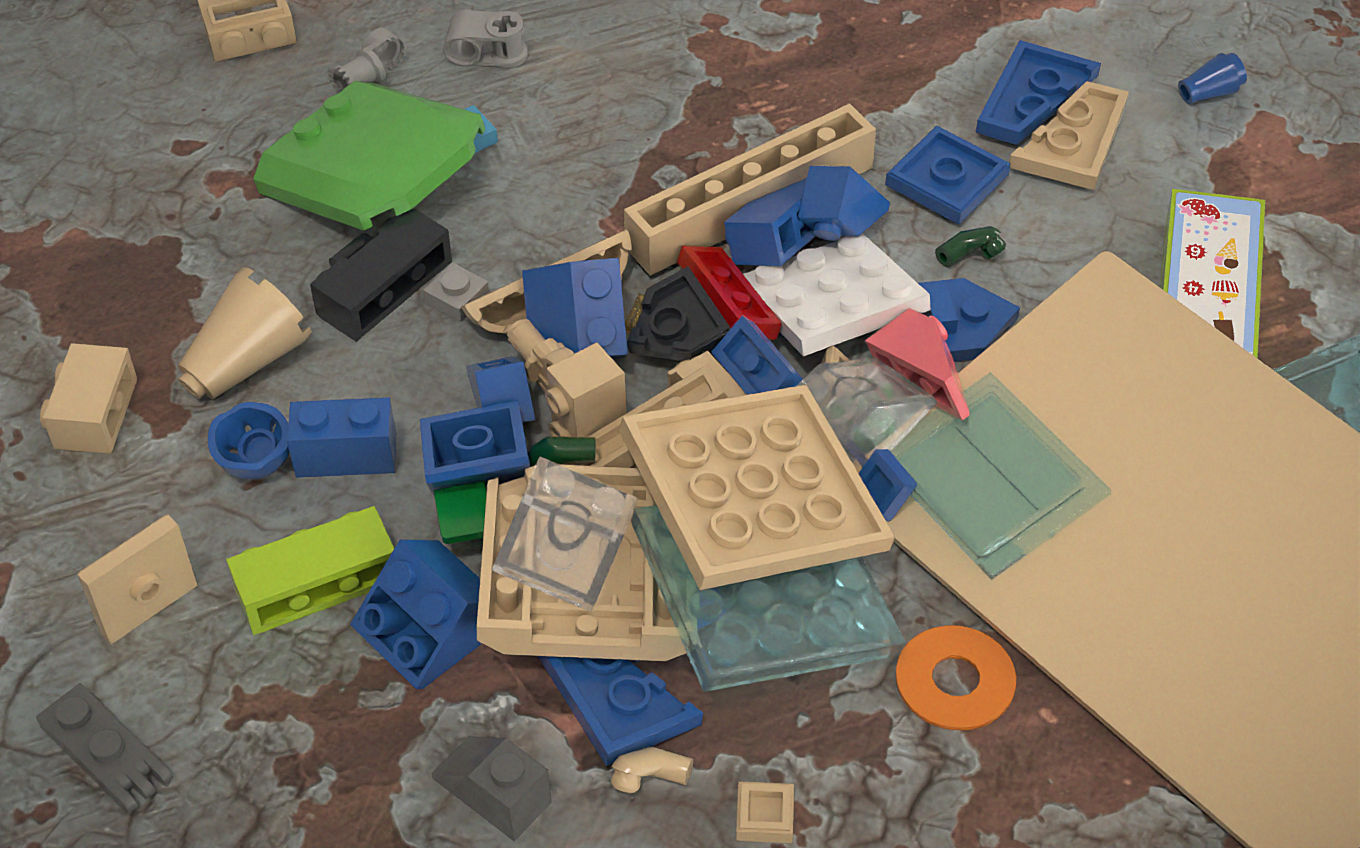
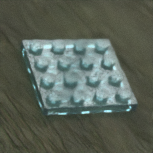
M657 505L634 509L631 524L703 692L900 656L906 642L862 556L699 590Z

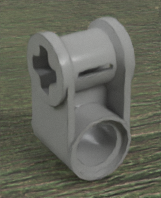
M459 10L451 18L443 52L450 62L460 66L477 65L498 66L502 68L520 66L528 57L527 45L522 41L521 37L524 31L523 19L519 14L511 11ZM507 23H509L510 26H511L510 28H508V30H507Z

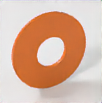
M947 625L923 631L906 644L897 661L896 685L907 707L927 723L949 730H972L992 723L1007 710L1013 700L1016 689V672L1008 653L993 638L969 627ZM950 658L962 659L969 662L976 669L979 675V684L970 694L963 696H952L944 693L935 685L932 678L935 666L941 661Z

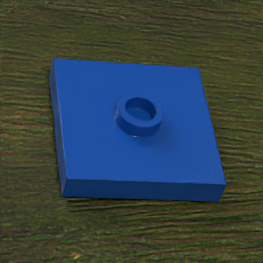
M936 125L886 174L885 185L949 220L960 224L1009 175L1011 163Z

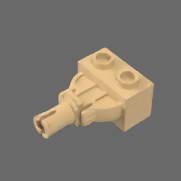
M528 319L518 320L510 326L507 331L508 342L526 361L524 367L527 378L532 383L536 382L545 392V399L551 410L552 423L548 425L551 437H588L627 413L625 373L597 342L574 353L561 342L557 343L553 338L546 340Z

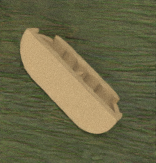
M628 230L619 232L547 266L573 261L619 258L620 276L622 279V274L627 266L629 251L632 249ZM523 277L462 305L463 312L475 325L483 330L496 334H507L508 329L513 323L526 319Z

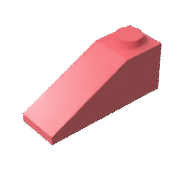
M909 308L865 340L884 379L961 420L970 415L954 359L945 342L948 339L947 331L937 318L925 316Z

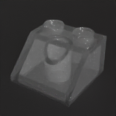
M876 357L818 364L798 385H807L849 459L861 469L875 449H889L891 452L937 404V400L931 394Z
M539 457L492 567V571L591 612L625 535L638 498Z

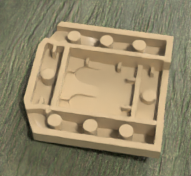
M538 464L526 468L524 477L498 485V478L488 481L477 617V641L502 654L649 661H668L695 650L696 582L638 468Z

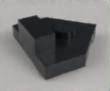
M687 266L646 289L641 303L642 311L636 327L631 329L627 340V347L632 354L678 361L691 360L706 351L712 353L711 351L731 328Z

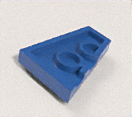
M538 656L606 766L613 764L620 755L652 747L702 724V711L689 701L684 705L666 690L667 684L653 672L648 675L645 674L629 660Z

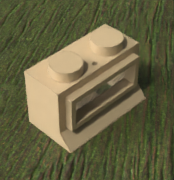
M198 0L204 30L215 62L297 43L292 15L286 0Z

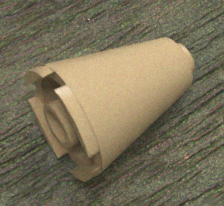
M242 267L234 275L178 364V368L183 373L178 379L179 382L197 399H200L203 395L215 399L299 346L311 336L312 330L310 326L302 330L298 326V323L304 318L299 310L265 278L259 284L249 279L248 277L254 272L250 268Z

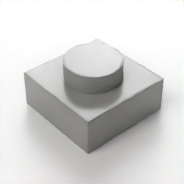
M453 262L423 289L424 302L459 322H462L467 317L461 308L462 305L490 292L487 280Z

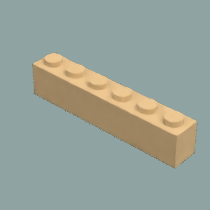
M849 103L625 208L624 227L629 232L632 245L629 253L651 276L677 263L682 246L710 247L725 240L726 229L724 222L747 203L807 178L810 166H850L858 174L872 169L876 128Z

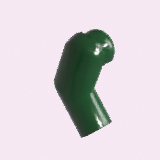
M987 226L960 231L937 247L935 255L940 264L950 267L979 247L983 255L991 259L1006 249V243L999 236L1001 231L995 227Z

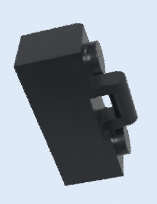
M414 208L387 219L376 230L377 236L375 238L362 232L329 259L331 267L321 272L310 283L316 314L355 342L361 339L452 262L448 229Z

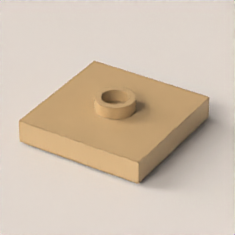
M168 514L77 574L100 634L110 645L198 586L179 525Z

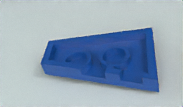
M1019 40L977 120L976 133L1018 145L1056 113L1058 108L1086 81L1092 82L1099 76L1101 63Z

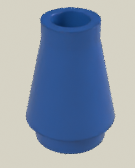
M1219 53L1190 76L1178 82V89L1182 99L1187 104H1192L1196 101L1238 92L1240 86L1246 83L1247 74L1241 59L1235 53L1227 55Z

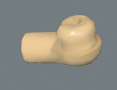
M654 747L618 756L612 765L615 772L611 778V785L617 790L634 793L640 788L641 776L651 775L686 785L692 772L693 759Z

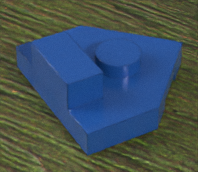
M965 278L918 283L930 294L931 310L922 314L928 317L934 316L942 323L948 334V339L945 342L954 362L977 358L996 341L1004 330L1009 329L1019 317V306Z

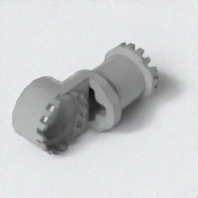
M380 27L373 30L365 39L362 49L357 52L356 58L343 66L336 65L329 70L330 82H335L332 86L334 88L338 86L339 88L336 91L337 94L354 81L375 84L386 79V72L392 71V66H399L397 64L398 60L402 62L401 55L405 56L406 53L403 51L406 50L405 42L386 28ZM386 42H389L388 47L384 51V53L382 55H379L378 52H381L383 50L381 47L386 46Z

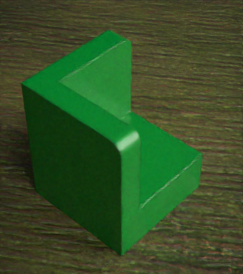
M484 481L433 490L440 534L444 544L484 537L487 497Z

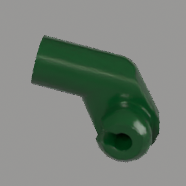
M545 437L530 448L528 452L530 466L538 464L566 465L569 462L595 463L596 440L595 437Z

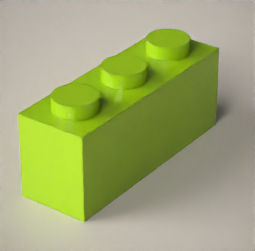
M374 505L358 512L346 513L338 519L319 526L296 531L288 537L266 545L248 548L241 554L227 558L226 562L234 589L254 636L368 594L392 554L394 546Z

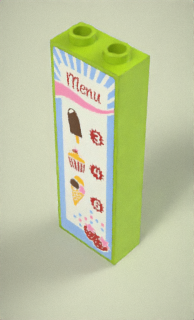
M1172 189L1165 221L1160 288L1258 358L1265 200Z

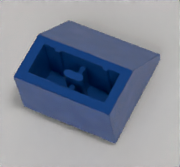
M400 539L350 625L415 689H423L481 645V642L477 641L480 578L439 540Z

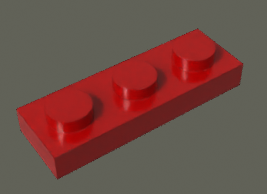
M681 247L677 259L678 264L682 269L687 266L690 268L730 328L735 325L741 316H744L753 321L768 339H777L782 323L722 247Z

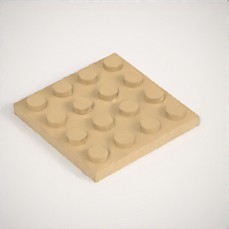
M807 385L622 416L619 432L699 590L889 551L893 544L895 536Z

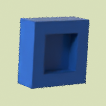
M875 449L858 473L886 521H891L918 485L889 449Z

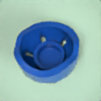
M257 402L239 403L229 411L218 415L212 421L208 431V447L211 456L224 471L233 477L261 479L269 476L281 467L290 455L287 443L288 421L277 408L269 404ZM249 425L252 430L246 432L245 428ZM236 450L238 453H230V451Z

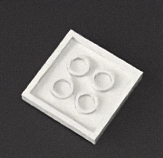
M863 233L859 236H843L836 242L816 249H805L796 256L791 257L782 266L760 265L756 270L743 274L782 323L780 333L802 356L883 328L909 308L919 313L931 310L930 294Z

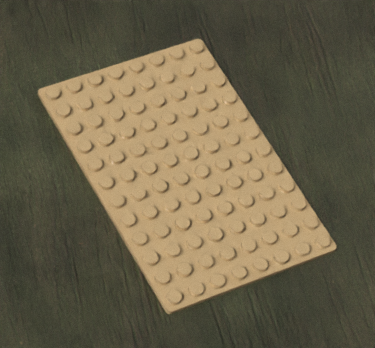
M1108 251L1101 252L958 373L970 412L967 418L961 420L925 401L892 429V432L884 435L852 464L859 473L875 449H889L918 484L891 521H886L895 536L894 542L1244 847L1360 848V433L1115 254Z

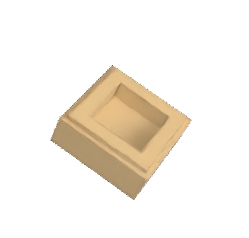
M738 781L736 841L792 843L794 784Z

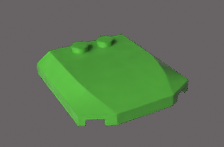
M354 81L338 94L329 97L324 102V105L309 117L298 121L290 132L262 153L253 180L259 194L364 231L373 227L370 218L390 210L398 216L411 210L471 160L476 151L473 142L477 133L483 135L485 126L481 114L379 84Z

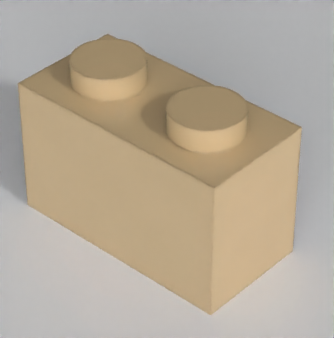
M71 343L64 362H60L57 365L55 386L51 397L43 402L40 412L41 425L47 429L54 449L112 453L137 382V376L128 348Z

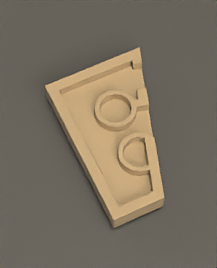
M1086 81L1058 108L1056 117L1046 126L1041 125L1032 134L1031 141L1023 148L1018 147L1010 155V168L1095 190L1123 115L1129 91Z

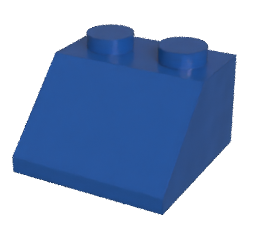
M619 258L573 261L522 270L526 319L533 324L546 340L553 338L557 343L561 342L574 353L597 342L612 359L625 358L628 355Z
M518 400L420 419L425 478L433 495V490L484 481L485 486H487L488 481L498 478L499 484H503L524 477L525 469L531 467Z

